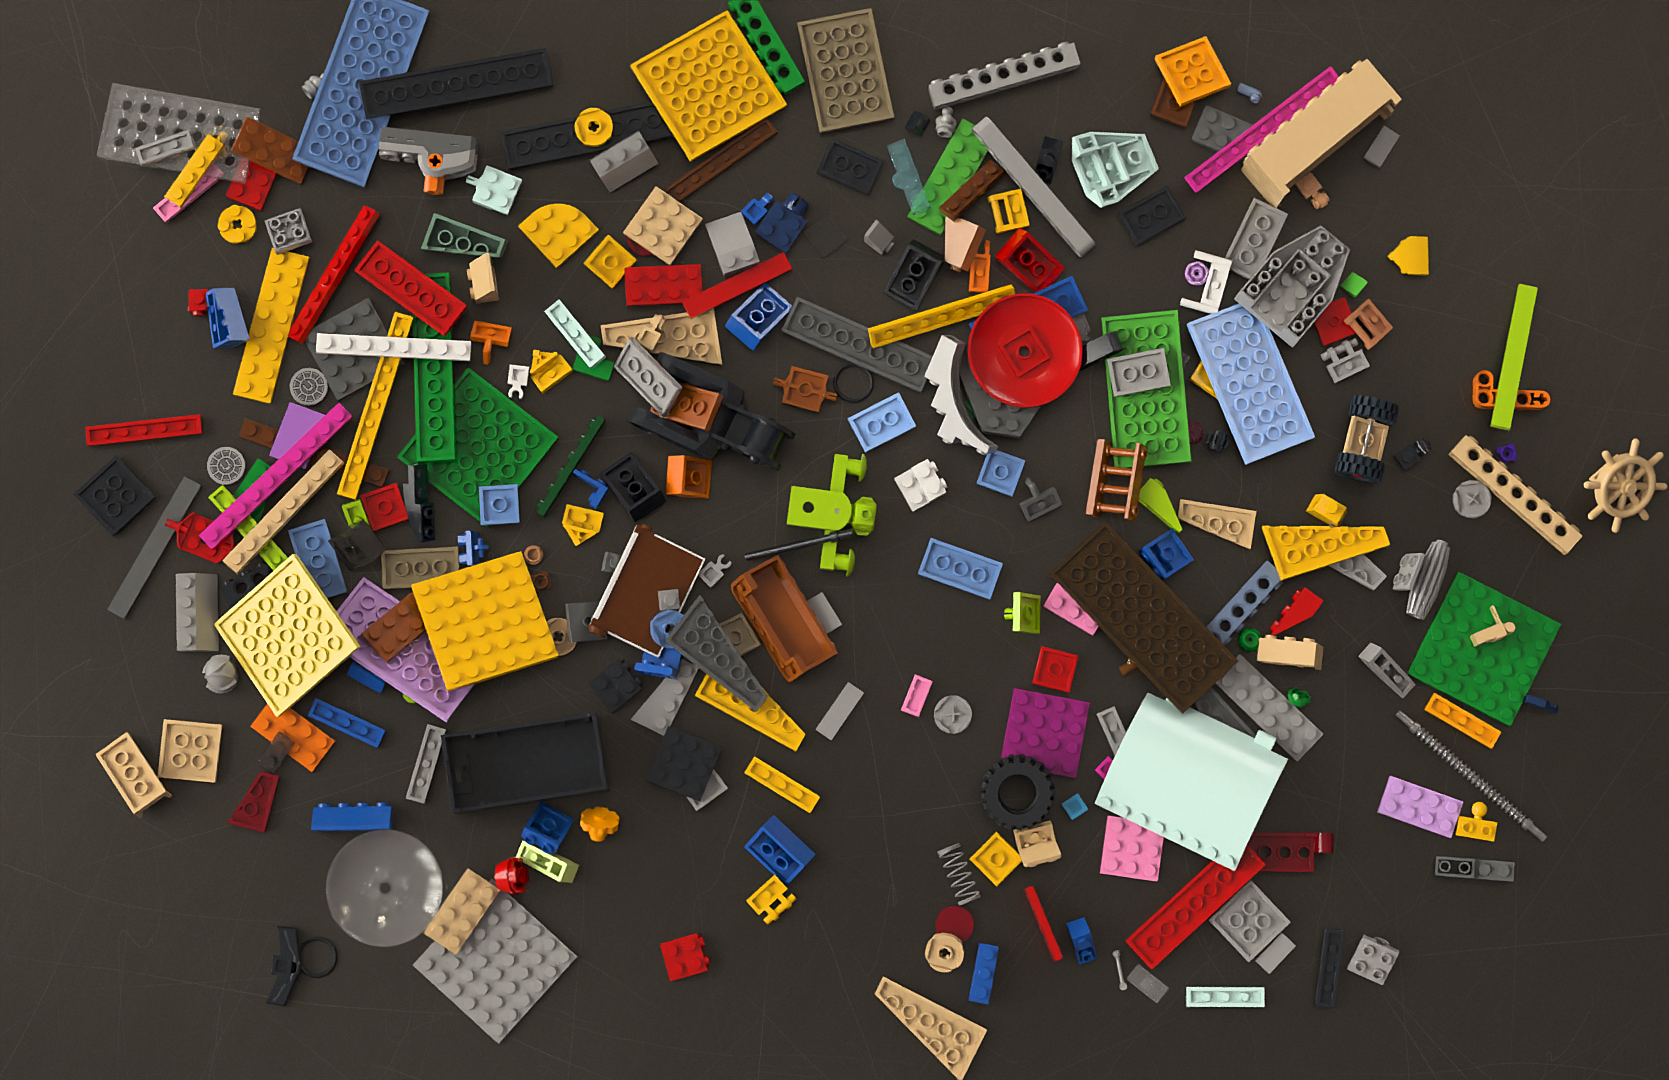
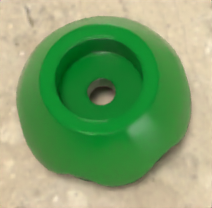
M1247 628L1240 632L1238 644L1245 651L1252 652L1258 649L1259 638H1262V636L1256 629Z
M1297 687L1291 688L1288 691V699L1291 704L1297 707H1305L1310 703L1311 696L1308 695L1307 691H1300Z

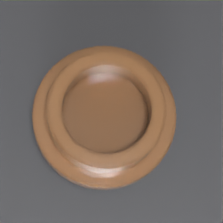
M529 546L524 552V558L527 563L536 565L542 561L543 551L538 546Z

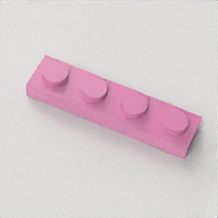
M213 162L182 208L164 198L153 209L165 223H168L225 175Z

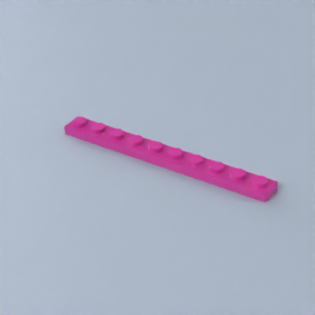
M1331 66L1185 176V180L1195 193L1248 154L1249 150L1256 144H1261L1267 135L1271 132L1275 133L1284 121H1291L1290 119L1293 117V114L1300 108L1306 109L1305 107L1308 105V102L1315 96L1319 98L1320 94L1323 93L1322 91L1328 85L1332 84L1334 86L1339 76Z
M338 403L215 519L199 537L214 550L350 421L353 416Z

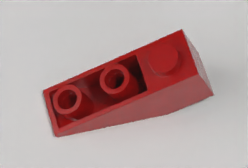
M1305 587L1302 590L1298 589L1292 597L1294 601L1291 606L1287 604L1281 612L1283 615L1281 620H1276L1270 627L1272 631L1270 635L1275 636L1311 618L1324 600Z

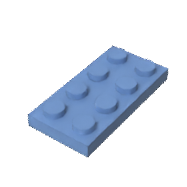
M322 519L288 530L295 554L298 555L327 599L348 593L326 520Z
M930 538L918 575L990 600L1003 563Z

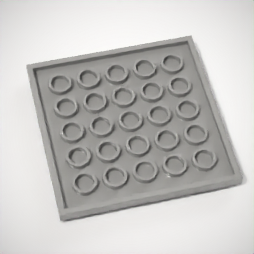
M491 878L489 883L497 887L496 882ZM499 891L456 955L434 941L413 966L499 1044L578 956L509 893Z

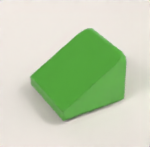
M1351 272L1340 287L1355 299L1368 282L1354 272Z

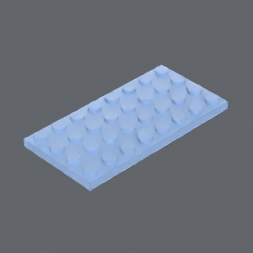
M1240 304L1186 324L1245 465L1315 438L1271 331L1266 325Z

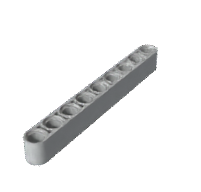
M988 117L982 119L972 128L975 136L1079 257L1082 258L1096 246L1088 233Z

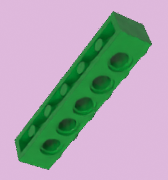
M729 0L730 2L727 4L732 13H737L739 17L737 21L740 27L747 30V39L751 45L755 44L757 47L756 54L760 61H765L767 65L765 69L770 77L773 76L776 83L774 84L780 93L783 92L786 97L805 86L802 75L758 0ZM749 6L752 10L749 13H744L741 11V8ZM753 22H759L761 27L753 29L750 25ZM768 38L771 42L768 45H762L760 40ZM772 54H777L780 59L774 62L769 57ZM786 70L789 72V76L785 78L780 77L779 72Z

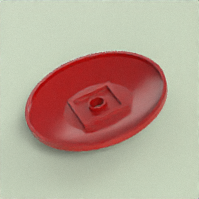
M1013 294L993 302L979 315L969 335L968 361L976 381L991 397L1014 407H1037L1057 399L1071 386L1081 366L1082 341L1074 320L1059 304L1036 294ZM1021 347L1029 349L1027 357H1022L1019 354Z

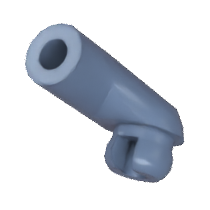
M1243 83L1239 84L1237 92L1249 96L1253 103L1260 102L1262 98L1261 91Z

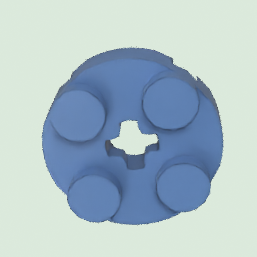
M674 610L659 612L650 622V633L653 640L661 647L673 648L664 641L670 634L665 632L666 625L669 624L675 627L684 615Z

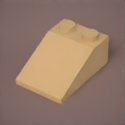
M485 253L469 263L470 269H467L468 280H472L473 287L470 288L471 299H475L476 304L499 300L494 263L490 254Z

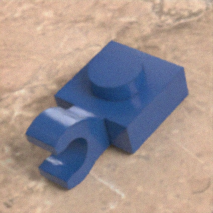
M767 192L759 202L754 198L741 213L756 225L768 213L765 207L774 199Z

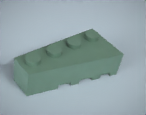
M434 213L421 249L482 256L485 253H489L491 258L502 259L508 240Z

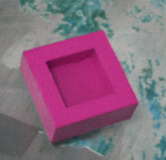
M1109 756L1095 769L1104 780L1113 762Z

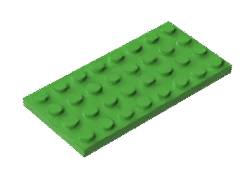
M1178 310L1101 318L1103 335L1116 331L1124 349L1107 359L1164 348L1171 383L1170 387L1114 397L1108 361L1105 359L1113 448L1135 450L1136 443L1147 446L1148 457L1145 460L1144 467L1192 462ZM1114 455L1115 467H1133L1134 457Z

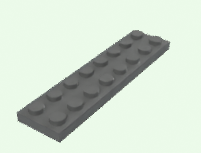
M796 297L781 332L916 392H922L928 379L924 376L933 356L899 341L873 348L870 343L868 327L800 297Z

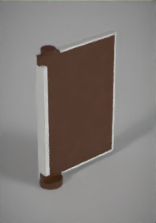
M642 523L641 527L636 525L587 630L603 638L608 633L659 658L663 647L653 640L650 633V622L661 612L659 609L658 591L678 589L680 608L670 610L680 613L705 558L652 533L653 528ZM667 624L665 632L670 633L672 631L673 626Z

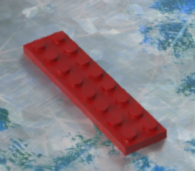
M1248 845L1235 871L1212 861L1125 941L1152 970L1266 864Z

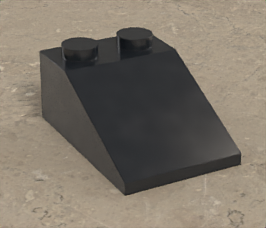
M913 239L908 243L884 293L917 311L945 262V256Z
M632 452L600 473L603 480L634 522H637L666 502L661 489Z

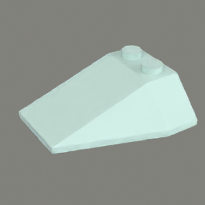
M1088 132L1072 138V163L1085 195L1100 208L1117 203L1159 169L1145 134Z

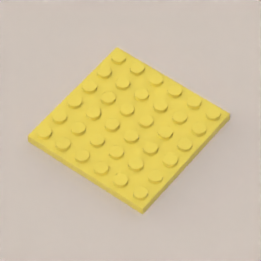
M292 554L214 623V626L276 717L282 716L360 648L356 639L297 554Z

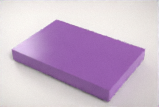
M290 402L269 456L279 460L325 415ZM310 458L300 468L306 469Z

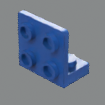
M663 647L659 658L644 651L642 663L636 662L635 671L643 675L677 680L682 654L674 648Z

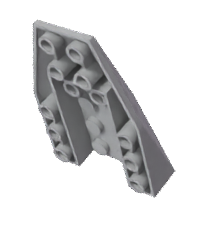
M1319 226L1274 251L1239 291L1234 300L1293 348L1333 300L1350 249L1324 227Z

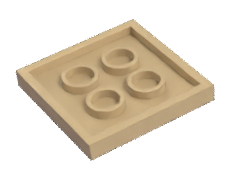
M656 186L623 234L670 266L703 218Z
M164 719L157 777L216 783L223 725Z

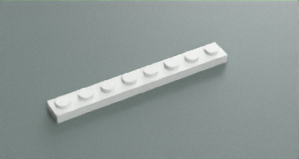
M317 333L316 353L470 361L471 341Z

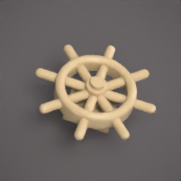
M1637 438L1632 440L1629 453L1616 454L1612 458L1609 451H1603L1602 456L1606 464L1589 478L1590 481L1584 483L1586 489H1595V499L1598 504L1588 514V518L1593 520L1603 511L1614 516L1612 532L1614 533L1619 532L1622 518L1638 513L1642 520H1648L1649 515L1644 508L1651 500L1654 491L1667 489L1666 483H1656V474L1653 468L1663 458V453L1657 452L1647 461L1637 455L1640 444ZM1638 464L1640 468L1635 472L1633 470L1634 465ZM1642 476L1644 477L1643 482H1636ZM1641 490L1638 496H1636V491ZM1619 497L1617 507H1612L1610 504ZM1628 497L1631 503L1625 506L1626 499Z

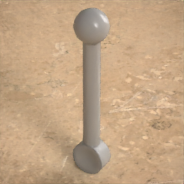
M1115 950L1113 952V956L1116 958L1121 983L1119 985V988L1121 990H1126L1127 984L1124 983L1119 958L1121 953L1120 951Z

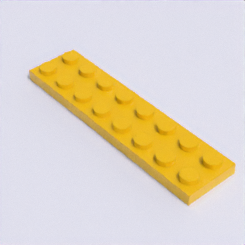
M274 248L271 249L249 332L250 340L246 343L233 395L271 404L289 338V330L293 323L310 259L308 256L288 251L276 255Z

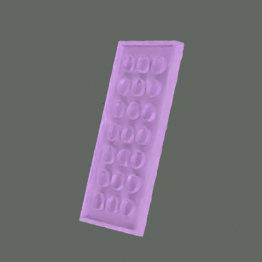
M363 577L336 611L360 645V648L350 658L447 722L475 684L447 692L427 632H424L391 661L386 663L360 636L362 632L400 601Z

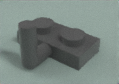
M1030 477L1024 479V483L1030 488L1033 497L1019 503L1028 522L1062 505L1054 487L1040 493L1036 483Z

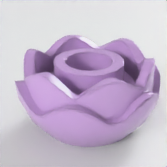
M1202 262L1190 263L1186 267L1185 277L1190 284L1201 285L1207 281L1209 270Z

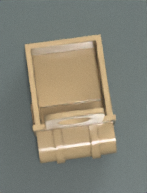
M1492 605L1490 610L1496 625L1474 633L1470 638L1474 647L1483 643L1495 642L1513 633L1515 625L1512 622L1503 624L1495 607Z

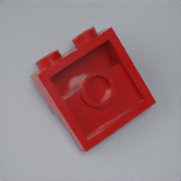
M697 933L660 944L670 981L708 971L707 967L710 966L708 955H703L702 948L705 947L702 936L698 937Z

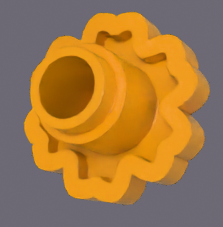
M587 808L581 813L580 826L584 831H589L590 838L594 841H603L608 834H613L618 830L619 816L616 812L609 811L608 808Z

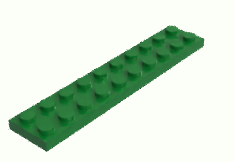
M449 272L425 274L451 293ZM412 314L414 318L413 338L452 340V329L444 337ZM414 359L417 462L456 461L453 360Z

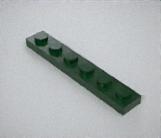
M598 415L596 419L592 418L588 425L589 431L586 435L582 434L577 442L579 444L576 451L572 450L567 458L569 462L566 467L562 466L557 473L559 478L556 483L552 482L546 491L549 494L545 500L542 498L536 507L538 515L545 518L572 476L573 471L577 468L606 421Z

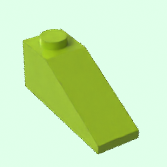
M1150 478L1140 489L1138 501L1179 534L1182 527L1166 490L1162 488L1164 485L1155 478L1153 480Z

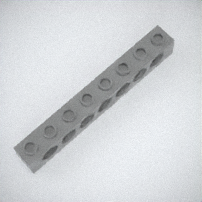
M1063 42L1058 44L1057 48L1051 49V47L1041 49L1039 53L1033 54L1029 52L1016 60L1008 58L1002 64L991 63L986 65L985 69L978 70V68L967 71L968 74L960 76V73L951 75L949 79L944 81L942 79L934 80L928 87L934 110L1078 69L1080 67V60L1075 44ZM1060 55L1063 61L1057 63L1053 60V57ZM1041 60L1045 63V66L1038 68L1035 62ZM1024 66L1026 67L1027 71L1025 73H1019L1017 71V67ZM1006 71L1009 76L1003 79L998 73ZM983 76H987L991 82L984 84L980 79ZM968 81L973 87L965 89L962 84ZM952 87L955 92L949 95L945 93L944 89Z

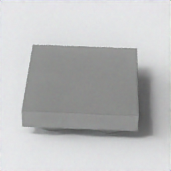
M301 208L265 220L276 255L312 242Z

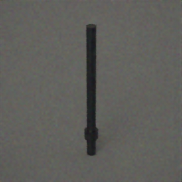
M854 530L831 531L827 535L745 553V558L748 561L822 543L840 542L841 539L853 537Z

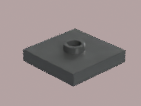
M600 601L565 604L569 643L608 639L607 635L603 638L587 630Z

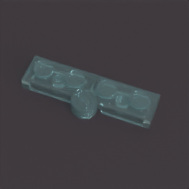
M905 139L887 145L897 171L892 177V182L896 188H903L913 215L930 209V203Z

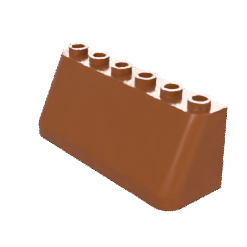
M779 555L743 573L731 583V591L786 681L792 682L838 653L834 643L828 638L825 628L817 620L814 610L808 605L805 595L800 592L794 577L790 575L786 569L785 562L780 559Z

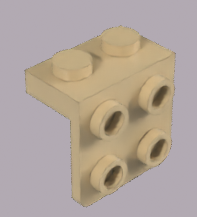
M1051 820L1035 824L1030 829L1026 827L1022 828L1023 830H1013L1017 849L1024 867H1035L1038 864L1054 862L1061 858V852L1055 840Z

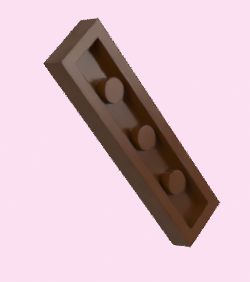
M989 160L939 207V211L954 222L1004 175V169Z

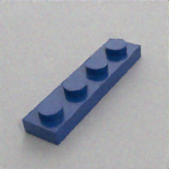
M315 698L308 713V716L376 748L379 747L386 733V730Z

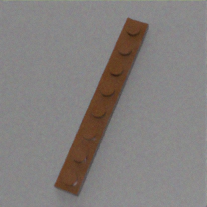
M245 419L239 437L272 449L279 430ZM322 446L310 458L309 462L316 464L330 448ZM330 449L344 462L343 466L337 471L343 474L349 455ZM368 462L362 481L383 488L390 470Z

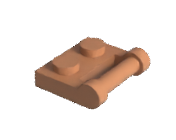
M1370 299L1363 302L1343 320L1362 339L1367 350L1373 347L1393 328ZM1358 317L1360 321L1365 325V327L1370 331V333L1374 336L1372 339L1356 322L1355 318Z

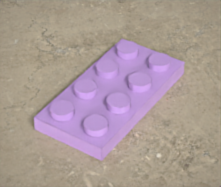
M1389 776L1377 813L1451 838L1463 801Z

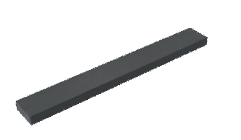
M184 476L107 610L126 619L176 532L174 529L165 526V523H169L167 519L169 518L175 522L183 520L202 487L200 484Z

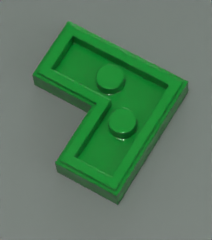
M589 335L600 349L602 339ZM577 353L572 370L609 381L615 363L602 360L591 369Z

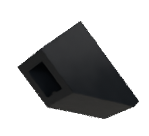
M1047 136L1043 140L1035 173L1043 182L1051 184L1063 141Z

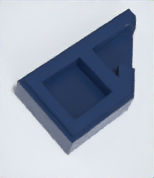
M1526 695L1523 700L1525 704L1556 714L1559 709L1558 705L1551 704L1545 699L1532 695Z

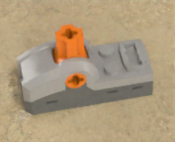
M381 127L379 156L381 159L389 161H400V159H404V162L415 163V160L418 161V165L425 176L424 193L433 195L443 194L446 180L463 177L476 171L479 142L475 137Z

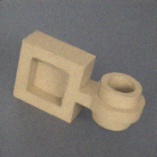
M655 314L650 323L653 325L652 328L644 325L636 340L640 345L651 351L655 349L662 336L656 329L659 328L661 330L666 322L664 316Z

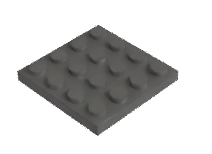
M367 298L312 328L305 340L338 401L373 382L380 357L316 353L317 333L387 337L388 332L370 299ZM402 358L398 369L405 365Z

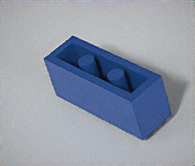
M978 944L968 1001L989 1004L999 946Z

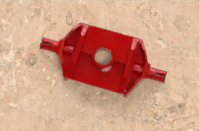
M194 512L181 522H175L168 518L167 522L169 523H165V526L177 532L178 548L213 563H221L236 547L234 531L214 550L207 544H203L199 535L213 520Z

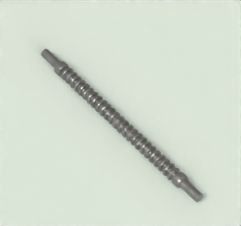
M1401 710L1396 713L1395 716L1409 727V731L1413 734L1416 733L1417 737L1420 736L1421 741L1425 740V744H1429V748L1433 747V751L1438 752L1437 755L1441 754L1442 759L1446 758V762H1450V766L1454 765V769L1459 770L1458 773L1462 772L1463 777L1467 776V780L1472 781L1471 784L1475 783V787L1480 788L1479 791L1483 790L1484 795L1487 794L1489 799H1493L1492 802H1497L1496 805H1500L1501 809H1505V813L1508 812L1509 817L1513 816V820H1518L1517 823H1521V827L1524 830H1529L1542 842L1547 838V835L1538 829L1530 818H1526L1525 814L1522 815V811H1517L1518 808H1514V804H1509V800L1506 801L1505 796L1501 797V793H1496L1497 790H1493L1492 785L1488 786V782H1484V778L1480 779V775H1475L1476 772H1472L1471 767L1467 768V764H1463V760L1459 761V757H1455L1454 753L1451 754L1450 749L1446 750V746H1442V742L1438 743V739H1434L1433 735L1430 736L1429 731L1425 732V728H1421L1419 722H1414Z

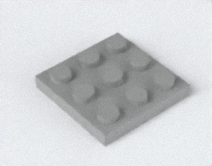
M1251 880L1208 919L1247 962H1250L1291 923Z

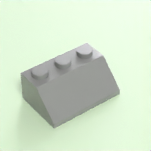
M637 131L590 160L609 192L659 164L640 131Z

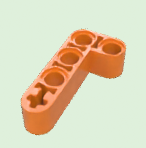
M1480 371L1473 378V404L1480 409H1494L1498 389H1493V375L1489 371ZM1479 376H1485L1487 384H1481ZM1518 390L1517 396H1523L1525 404H1519L1516 397L1514 410H1542L1549 405L1550 396L1545 391ZM1479 395H1485L1487 403H1481ZM1539 397L1541 400H1544V402L1541 405L1540 401H1533L1531 403V400H1536Z

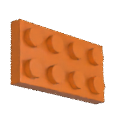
M267 704L250 726L311 772H314L336 742L292 708L288 709L282 716L276 717Z

